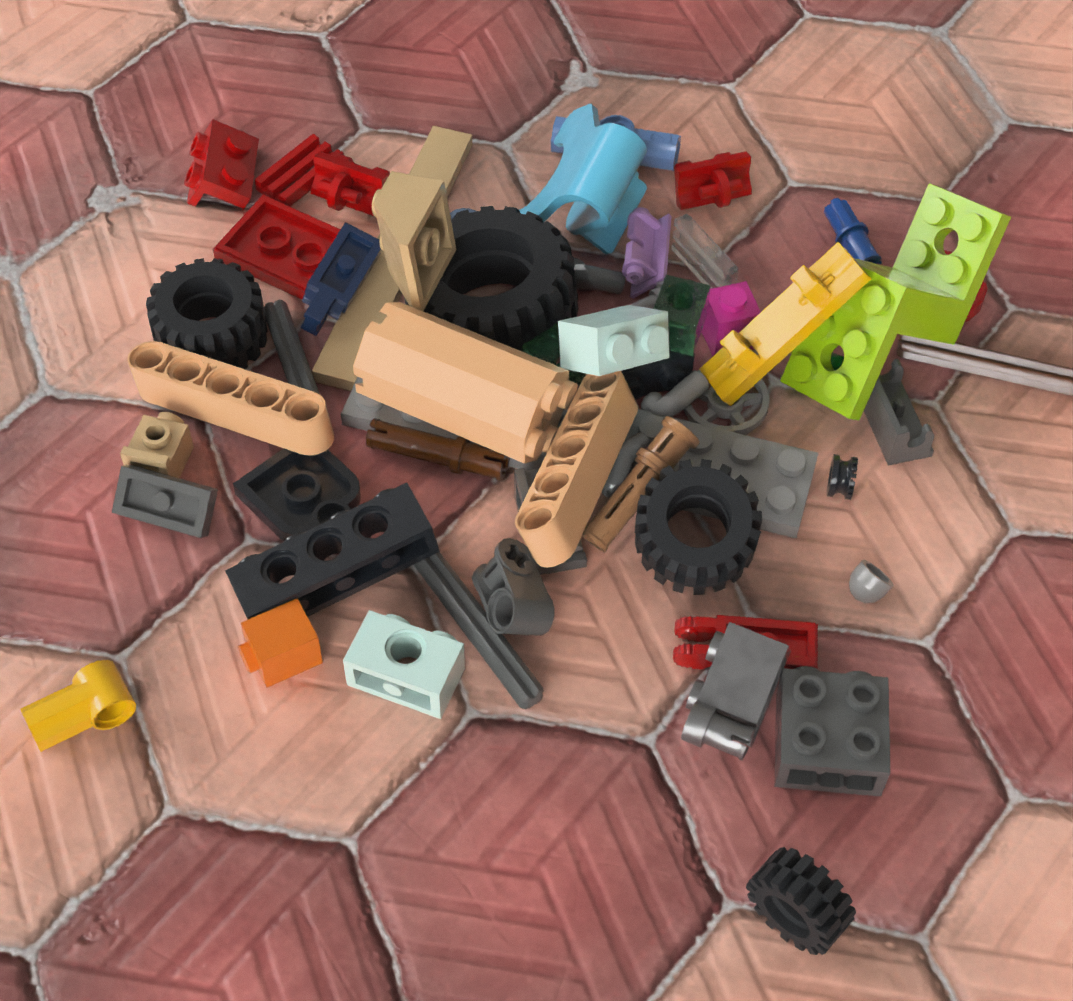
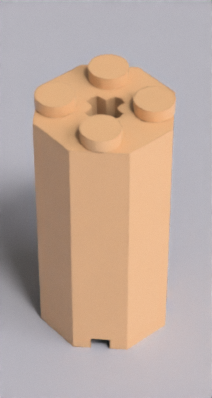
M387 302L384 304L379 312L386 314V318L381 324L372 321L366 328L353 365L354 375L363 379V383L355 384L357 393L524 464L536 461L542 452H548L559 429L557 426L562 412L569 409L578 389V384L569 380V370L404 303Z

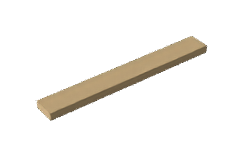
M433 126L409 174L444 180L448 198L473 145L472 134ZM384 251L381 252L345 314L342 313L339 320L336 321L312 370L315 382L351 391L357 379V376L354 375L353 365L366 328L372 321L378 324L383 322L387 315L379 311L385 303L399 302L402 292L389 273Z

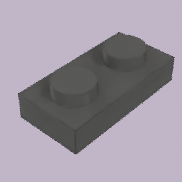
M123 465L120 469L112 513L203 538L209 534L218 489L134 465Z

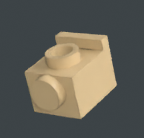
M161 412L157 418L143 415L128 447L123 446L120 452L123 465L130 464L180 478L194 448L189 426L179 416L170 412Z

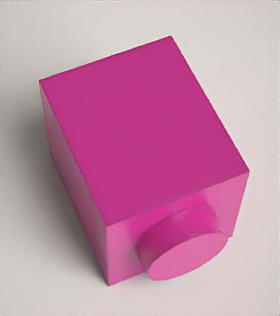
M747 281L703 291L699 327L712 356L723 348L720 341L732 330L739 333L761 313ZM752 345L749 347L751 350H755Z

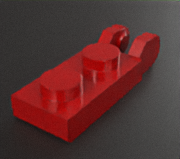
M716 615V618L685 616L676 619L674 632L682 640L708 641L713 638L716 631L725 633L728 623L731 622L789 645L791 652L784 668L794 669L808 666L818 669V624L814 622ZM690 643L678 645V647L673 649L674 663L681 667H691L692 669L702 670L710 667L713 662L705 659L709 645H692Z

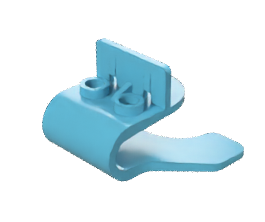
M587 104L574 110L564 121L554 139V144L557 147L564 148L560 163L542 191L519 211L521 214H526L529 211L539 215L544 223L562 205L574 202L566 219V229L573 235H582L604 254H610L614 251L628 225V215L638 207L647 190L646 184L638 178L639 172L637 171L647 153V147L636 133L624 126L614 123L600 125L597 108L592 104Z

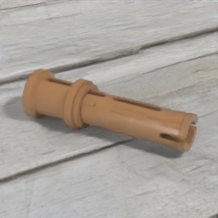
M665 416L661 421L663 428L646 449L640 448L637 451V457L635 458L636 466L585 528L582 536L604 553L607 551L608 546L635 515L640 495H645L646 485L652 477L659 480L662 469L669 465L674 469L690 448L696 449L700 444L699 439L674 418Z

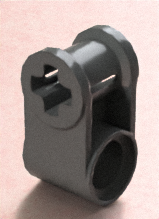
M503 539L495 547V556L487 564H481L473 572L472 576L473 585L479 593L486 611L488 624L492 631L497 634L542 636L549 631L553 624V600L547 593L537 569L536 561L528 547L515 539Z

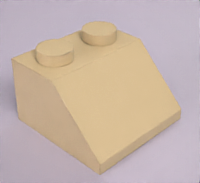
M391 171L382 189H378L375 192L372 201V213L374 217H377L380 230V248L385 253L389 273L411 307L424 311L456 251L444 180Z

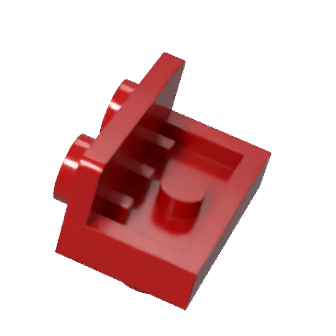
M212 119L204 134L197 132L189 151V155L194 157V162L190 165L184 181V185L189 187L187 204L196 207L203 194L206 193L244 209L251 199L259 138Z

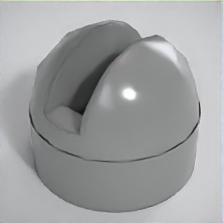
M862 560L850 575V592L856 600L863 603L877 602L893 587V583L888 576L866 560Z

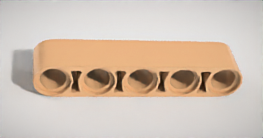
M143 342L135 346L128 354L127 362L139 394L143 400L303 455L320 454L326 451L334 441V432L326 402L316 392L162 342Z
M622 371L602 376L586 374L516 516V528L534 560L541 567H554L562 564L575 552L638 412L637 402Z

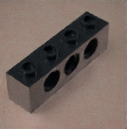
M406 482L394 489L381 491L373 499L351 510L340 511L334 514L328 521L310 530L295 533L285 539L283 543L260 554L247 556L237 565L225 570L247 619L297 598L307 617L440 552L432 526ZM384 532L381 536L377 538H370L372 535L376 533ZM339 554L332 560L324 561L330 555ZM293 576L289 581L279 583L285 577Z

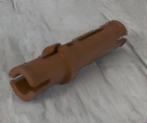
M374 418L370 423V427L375 428V431L368 429L366 435V446L368 448H376L447 466L450 472L462 474L463 471L502 481L506 475L502 468L508 469L510 457L487 447L472 444L470 440L458 436L457 439H452L384 422L377 418Z

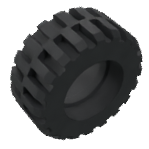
M493 206L480 207L481 211L469 213L467 209L457 212L455 218L451 219L456 251L423 312L539 358L543 354L548 357L559 347L558 321L577 317L579 310L574 257L572 256L571 247L567 239L550 222L546 221L543 223V219L539 215L529 211L526 214H521L514 207L505 206L504 210H494ZM503 283L516 285L515 288L494 296L475 297L464 295L477 287L488 284Z

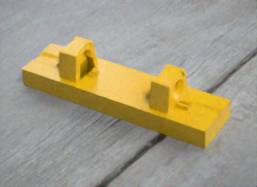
M839 242L810 268L803 265L790 277L793 283L739 333L732 330L720 341L723 348L699 369L723 402L732 406L871 280L870 276ZM751 345L757 351L758 355L749 348Z

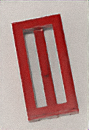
M312 134L255 179L256 190L291 207L311 191L315 167L309 172L307 170L314 166V155L320 151L332 156L344 155V153L339 149L333 152L331 144L326 141L320 144L319 137ZM292 182H295V183L292 184L289 188H287L284 192L280 193L283 189H285L287 186H289Z

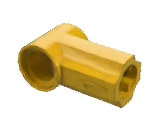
M98 660L81 668L73 677L71 685L20 710L40 752L91 727L98 730H107L123 724L133 716L136 711V703L116 664L110 660Z

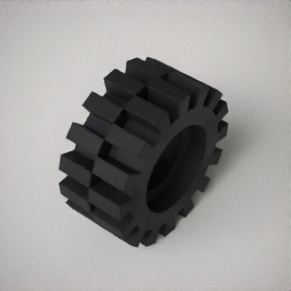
M785 847L776 850L746 884V889L750 891L747 894L749 901L757 904L754 909L758 915L766 916L768 920L765 923L771 929L776 927L781 932L780 937L786 942L792 939L796 948L801 951L807 948L809 953L813 955L818 953L821 955L825 954L852 923L856 914L855 908L850 905L853 902L850 895L840 891L844 887L838 879L831 880L827 876L830 872L823 865L820 868L814 865V858L807 854L801 858L798 850L790 848L788 851Z

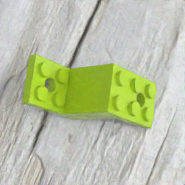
M929 183L893 267L854 258L870 276L871 280L792 351L780 382L848 419L860 420L897 334L955 345L1011 216ZM956 231L959 238L958 246L951 254L947 255L943 247L944 240L950 232ZM841 346L844 352V361L839 369L834 370L831 365V355L835 348Z

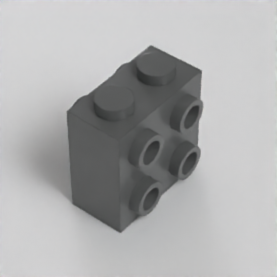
M808 666L794 669L783 668L776 692L774 787L881 797L890 776L888 677L872 676L863 671H851L846 674L821 672L816 668Z

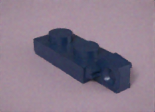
M346 222L344 223L307 283L302 302L309 305L304 314L305 318L300 327L301 329L317 336L328 316L339 320L342 313L345 314L382 252L379 239Z

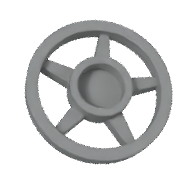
M760 379L754 385L759 393L744 394L732 406H729L720 399L711 386L710 389H707L698 397L707 402L708 410L701 417L695 412L692 405L685 408L684 412L690 422L748 435L767 416L770 401L769 391L764 381ZM762 403L759 412L752 419L745 422L741 415L743 407ZM719 417L730 419L734 426H722L710 422Z

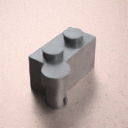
M731 622L728 623L725 633L716 631L705 658L713 663L705 682L697 679L691 689L686 703V708L691 711L684 725L681 740L700 748L707 744L743 761L749 749L747 746L751 748L753 746L780 679L782 669L791 652L789 645Z

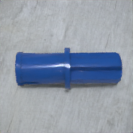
M832 199L831 203L824 208V214L836 233V243L839 242L845 247L853 258L881 265L882 258L868 238L869 230L866 224L858 221L846 200Z

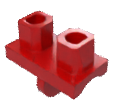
M320 151L314 155L315 176L311 186V194L326 199L328 207L340 211L346 206L374 216L372 213L374 194L378 189H382L390 175V171L379 167L370 169L355 164L352 158L342 154L332 156Z
M747 151L736 154L726 152L716 154L713 159L694 163L690 160L676 163L674 166L677 207L680 210L715 203L717 207L722 208L729 206L731 199L752 195L749 175L751 165L750 154Z

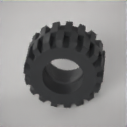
M204 258L195 259L194 263L189 265L181 263L175 266L176 271H166L160 276L161 283L153 284L150 289L151 297H147L146 300L147 316L154 341L242 369L249 367L248 360L256 361L261 355L260 348L265 347L267 343L266 333L268 329L260 286L258 282H254V276L248 270L241 271V266L234 262L226 265L223 259L213 258L212 262H204ZM216 317L211 320L199 321L205 318Z
M688 459L680 461L679 470L675 472L669 465L660 471L659 480L652 477L646 485L645 495H640L635 521V546L637 553H642L641 563L646 571L652 568L655 570L654 579L662 585L667 580L674 583L673 591L683 593L684 586L693 587V595H704L706 587L712 586L714 592L725 589L726 582L730 579L735 583L742 576L743 569L745 567L748 568L753 560L762 524V511H757L759 499L755 491L746 492L748 481L742 475L734 480L730 477L732 468L723 463L720 470L711 468L712 460L701 459L700 467H692L691 460ZM702 508L712 512L722 521L726 529V536L720 542L709 547H691L680 542L672 534L668 527V521L676 513L684 509Z

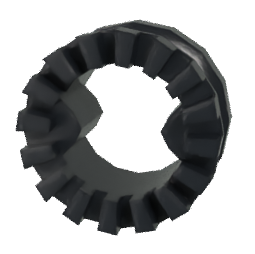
M833 454L827 485L828 497L841 493L845 499L851 500L855 481L851 478H856L857 475L854 474L857 472V457H851L850 460L843 461L840 455Z

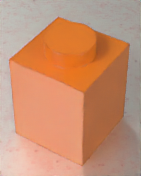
M298 598L241 622L245 643L238 645L241 658L250 674L255 671L259 672L266 688L323 663L318 636Z

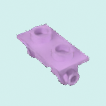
M638 207L628 215L627 238L631 241L626 244L622 273L626 280L631 283L630 297L633 299L650 289H655L657 282L666 280L672 218L670 214L657 220L650 214L648 209Z

